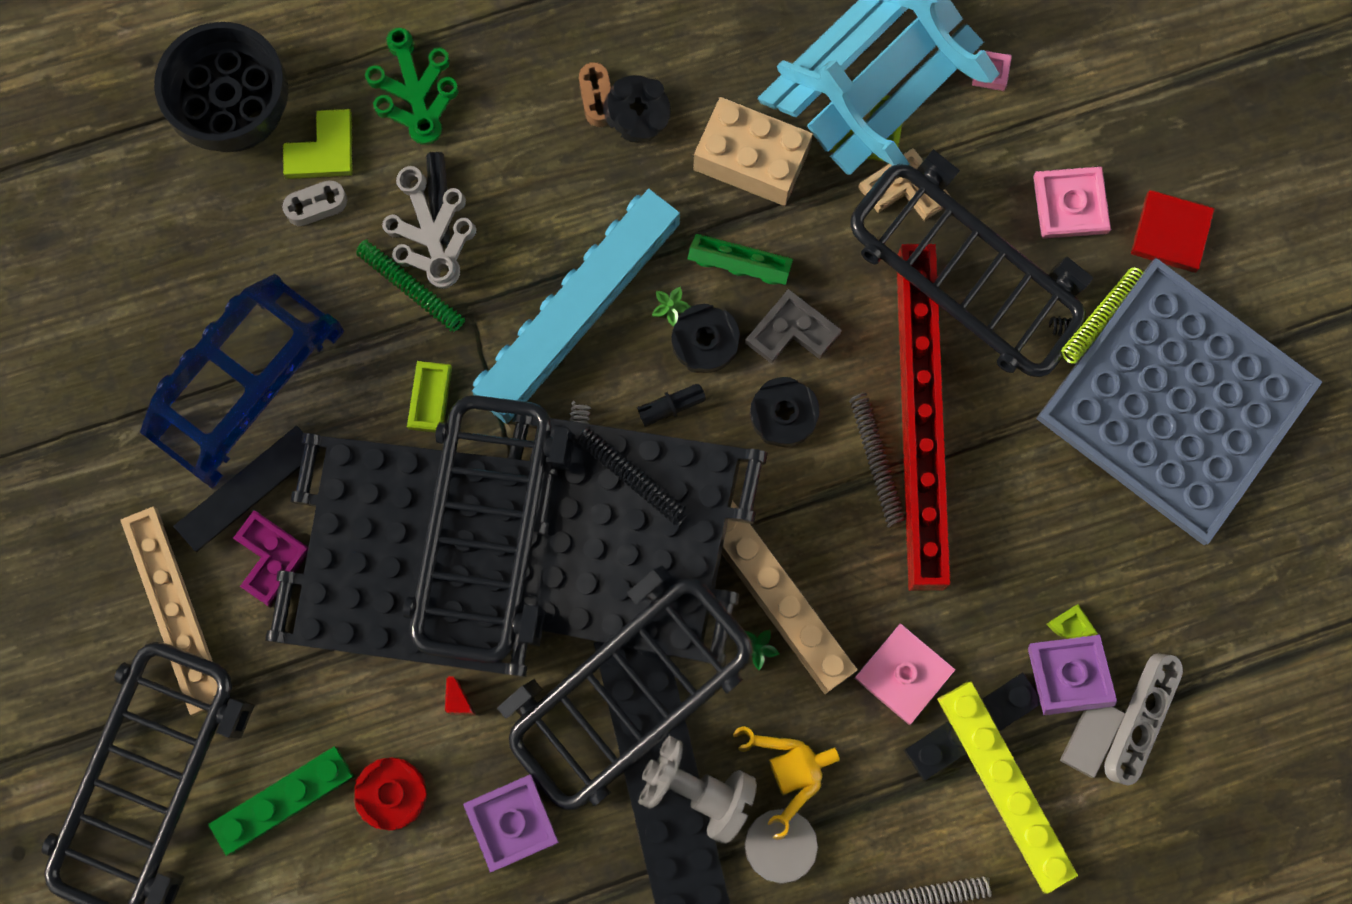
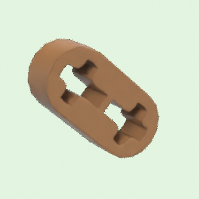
M589 63L582 67L579 72L585 116L592 125L603 127L608 125L604 115H598L595 111V100L601 99L602 107L604 106V100L611 89L609 76L603 65ZM592 74H596L599 89L593 90L592 83L589 81Z

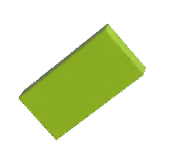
M417 361L407 423L409 430L436 433L438 423L444 422L452 373L451 365Z

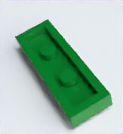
M700 234L695 235L688 254V260L696 261L700 266H715L726 269L737 276L749 275L757 277L768 284L780 283L786 285L793 262L792 258Z

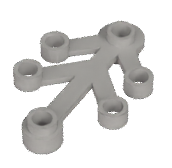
M405 167L398 173L396 182L398 187L411 197L421 229L405 223L397 215L387 216L383 221L382 227L391 237L403 236L427 246L431 258L415 253L406 244L396 246L392 257L400 266L408 267L411 265L426 271L428 280L434 286L448 288L455 284L460 276V265L457 262V258L465 241L471 240L476 234V227L469 219H458L453 226L454 235L444 252L441 244L443 236L455 211H459L465 206L466 198L456 188L447 190L443 195L444 203L434 222L424 194L427 183L426 177L416 167ZM418 179V183L413 188H410L411 182ZM458 195L457 203L450 204L451 198ZM398 221V227L391 231V224ZM464 225H469V230L465 234H460L461 228ZM408 251L407 258L400 260L401 253ZM448 267V273L444 277H440L441 270Z

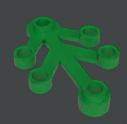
M394 28L388 33L386 42L391 54L398 57L405 85L386 76L384 70L376 65L366 70L365 78L370 87L374 89L381 88L410 103L414 115L395 107L393 100L387 95L376 97L373 106L379 117L390 118L408 127L409 134L416 143L430 145L441 135L442 126L439 118L450 100H453L458 95L459 90L456 81L453 78L444 77L438 82L439 94L428 111L424 100L441 72L449 67L450 59L446 50L442 48L433 49L429 54L430 64L418 82L411 58V52L414 50L412 35L405 28ZM397 37H405L400 43L394 42V39ZM438 56L445 58L441 63L434 62V59ZM374 74L381 75L379 80L373 81L370 79ZM447 85L454 87L450 92L442 91ZM382 103L390 104L386 110L379 109ZM422 124H430L428 130H419Z

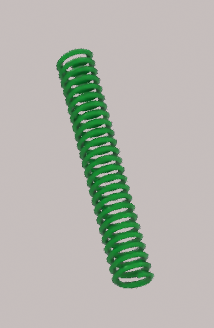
M365 239L359 244L356 254L358 257H361V260H365V263L373 266L377 273H381V276L389 279L390 283L397 286V289H401V292H405V295L413 299V302H417V305H421V308L429 312V315H433L434 319L437 318V321L445 325L446 328H449L450 332L458 330L464 324L465 317L461 318V314L457 315V311H453V307L449 308V304L445 305V301L437 298L436 294L433 295V291L425 288L424 284L421 285L420 281L416 282L417 279L409 275L408 271L404 272V268L400 269V265L396 266V262H392V258L388 259V255L384 256V252L380 253V249L372 246V242L368 243V239ZM460 320V323H459L455 328L452 329V327H453L454 325H456V324L458 323V321Z

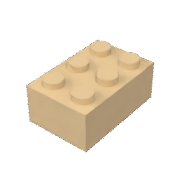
M719 97L694 153L693 170L786 206L809 153L813 133Z

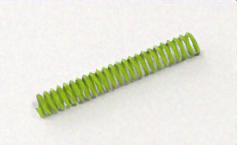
M1130 268L1094 312L1091 313L1080 329L1077 330L1061 350L1063 358L1067 362L1076 364L1107 325L1109 318L1112 317L1135 285L1136 281L1132 278L1138 281V278L1131 274L1133 273L1141 277V274L1133 270H1137L1142 274L1144 271L1139 268ZM1064 352H1066V354L1068 355V357H1070V358L1073 359L1074 361H1071L1070 359H1068V358L1065 356Z

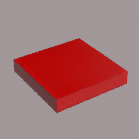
M1149 190L1144 201L1131 254L1152 261L1157 258L1166 265L1196 273L1201 264L1215 208Z

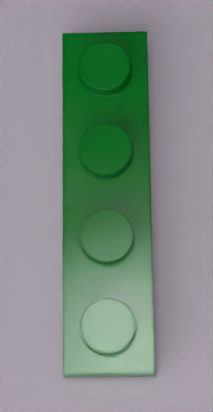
M333 746L208 825L224 854L230 856L355 777L338 747Z

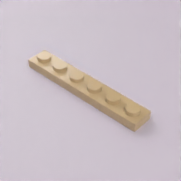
M153 506L121 519L120 521L164 643L212 661L158 509ZM171 661L182 693L211 705L217 691L215 679ZM186 703L191 716L206 711Z

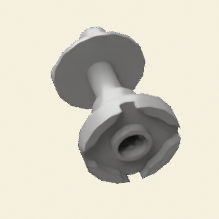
M668 736L661 747L658 760H650L644 770L642 779L647 781V784L640 795L639 803L652 808L662 799L667 789H671L691 799V808L709 816L710 821L707 825V835L710 838L721 843L730 842L736 836L748 816L742 810L745 803L752 806L756 792V779L740 770L734 772L725 783L709 775L699 779L678 769L683 751L682 742L672 736Z

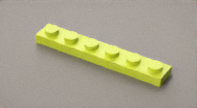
M966 682L938 698L941 707L1041 890L1048 894L1077 877L1075 869L973 683Z

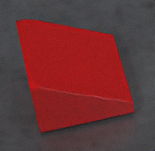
M448 676L446 678L445 695L446 713L450 715L476 716L458 679L454 676Z

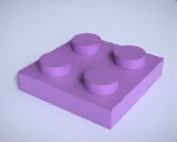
M1100 635L1029 644L1028 652L1043 715L1115 706L1117 699Z
M531 774L463 804L490 872L559 843Z

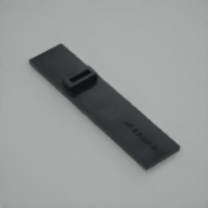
M297 425L174 525L175 529L196 553L300 468L304 445L301 444L303 432Z

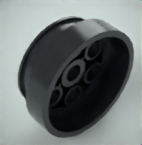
M213 22L186 31L169 45L158 63L154 79V90L161 112L172 128L187 142L212 151L238 152L260 144L275 130L287 104L288 79L276 51L261 34L241 24ZM237 64L234 69L226 71L228 66ZM207 78L206 82L202 85H196L199 80ZM264 80L260 86L253 87L256 81ZM235 94L231 100L223 101L227 95ZM205 109L201 115L193 116L197 110ZM262 110L259 116L250 117L254 111ZM232 125L227 132H220L224 126Z

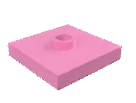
M1102 167L1035 172L1033 177L1042 239L1108 234L1110 232L1111 225Z
M899 624L854 679L910 725L955 669L902 624Z

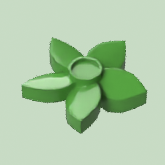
M681 287L674 289L670 293V297L665 292L656 291L657 300L662 305L655 308L652 317H663L667 314L668 322L674 327L678 321V314H681L690 307L688 303L681 301Z

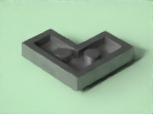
M788 289L747 337L745 344L771 364L792 339L820 359L839 337L842 330Z

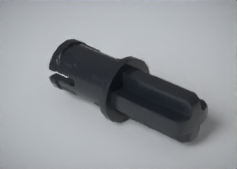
M694 384L670 395L668 392H665V396L638 406L637 410L644 427H647L670 416L678 417V412L704 402L706 396L702 386Z

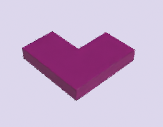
M253 510L233 539L261 558L240 587L268 607H271L276 600L278 592L277 572L288 571L296 573L307 558L309 547Z

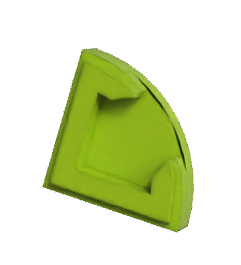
M1078 604L1047 623L1054 633L1065 639L1098 634Z

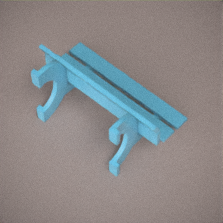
M858 0L793 64L781 61L777 65L781 76L757 99L761 104L773 109L778 108L783 113L797 117L821 93L826 94L831 102L807 127L823 149L828 152L852 129L854 133L830 156L847 175H851L872 153L892 166L897 164L909 165V162L895 142L886 139L957 69L967 76L985 83H991L1000 73L985 50H981L977 55L973 54L984 42L968 24H964L952 37L948 34L963 20L951 0ZM907 9H912L917 18L851 81L845 70ZM937 45L939 49L874 114L864 121L862 118Z

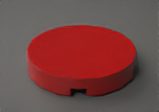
M392 757L376 760L365 767L357 778L354 788L355 808L361 818L374 828L388 831L405 828L414 822L424 809L427 797L425 779L418 768L406 760Z

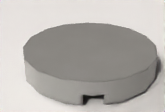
M785 809L768 811L756 818L748 829L745 841L747 859L753 870L764 879L777 883L793 882L807 874L815 862L818 850L816 833L810 823L798 813L790 820L786 837L781 840L773 839V836L782 833L785 827L781 822H774L768 825V821L775 815H781Z

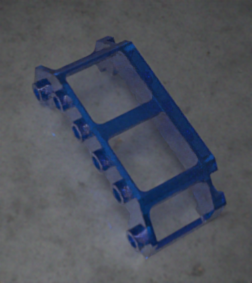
M276 274L245 288L240 295H235L228 301L222 316L205 328L202 339L194 348L188 349L182 355L179 361L180 365L171 375L165 376L156 387L157 392L152 396L140 433L213 489L224 476L217 471V468L223 461L227 463L231 459L226 455L314 349L320 352L324 348L322 343L326 338L334 344L343 334L344 329L335 318L328 313L324 314L289 288ZM285 293L318 319L310 323H303L278 305L276 301ZM256 305L262 309H267L292 328L294 332L290 340L259 375L251 374L219 349ZM210 360L243 385L245 392L215 429L205 434L170 406ZM171 423L200 446L201 452L195 467L159 440Z

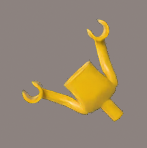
M739 727L734 732L733 737L745 734L750 738L747 744L738 747L739 751H748L752 746L791 750L784 755L769 760L783 796L802 789L781 815H775L768 821V825L774 822H781L784 825L785 830L773 836V839L781 840L788 834L789 822L793 816L821 788V768L840 761L839 755L835 747L815 755L813 750L803 741L754 735L748 727Z

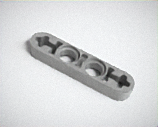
M1158 653L1149 658L1105 761V774L1109 780L1128 786L1137 782L1141 776L1182 678L1183 667L1181 661L1176 656ZM1153 693L1156 703L1153 710L1149 712L1146 708V699ZM1139 725L1142 730V737L1137 744H1134L1132 733L1135 727ZM1127 749L1133 750V754L1127 752ZM1121 764L1126 767L1125 771L1121 769Z

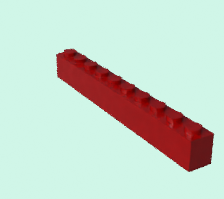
M901 244L898 255L907 261L919 244ZM928 244L912 266L933 283L937 279L936 244ZM897 272L908 591H944L950 585L939 305Z

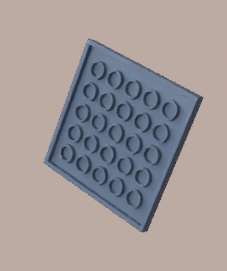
M1155 258L1036 419L1201 544L1206 545L1215 536L1317 391L1322 381L1159 259Z

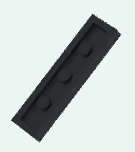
M1020 673L981 699L999 732L1041 704L1039 695L1024 673ZM947 721L903 750L923 781L967 753L950 721Z

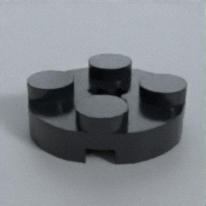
M630 75L617 80L607 94L603 106L604 116L608 125L612 129L615 127L622 134V138L635 143L648 142L655 138L668 124L671 112L670 102L664 92L662 83L657 79H649L640 75ZM635 102L644 108L641 116L637 115L636 110H630V106Z
M710 304L694 305L683 311L678 317L671 335L675 356L688 370L694 373H711L726 367L735 358L740 339L739 328L733 316L727 311H722ZM705 331L707 335L713 334L715 336L711 340V345L705 346L696 341L700 338L699 332Z
M779 377L767 381L755 394L750 407V419L756 433L766 444L778 447H791L804 442L813 434L820 413L819 403L814 392L809 387L799 383L798 380L790 377ZM781 404H786L787 409L794 410V414L789 416V420H783L782 417L776 416L775 412L779 411Z

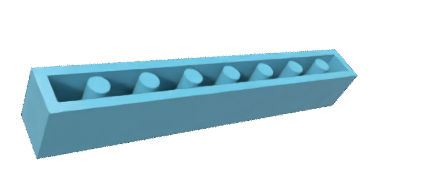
M649 188L642 196L636 195L629 203L626 215L620 221L618 219L614 220L607 228L605 239L599 245L594 244L589 248L583 258L585 262L578 270L572 269L562 281L563 287L557 294H550L540 306L541 312L533 321L528 319L518 331L519 337L511 346L507 344L500 350L495 358L497 362L489 372L484 370L478 375L473 383L475 387L472 390L473 395L527 402L680 225V212ZM491 411L505 424H508L514 417V414Z

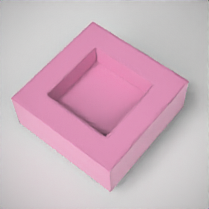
M985 51L1000 74L991 83L973 79L972 86L1005 91L1011 55Z

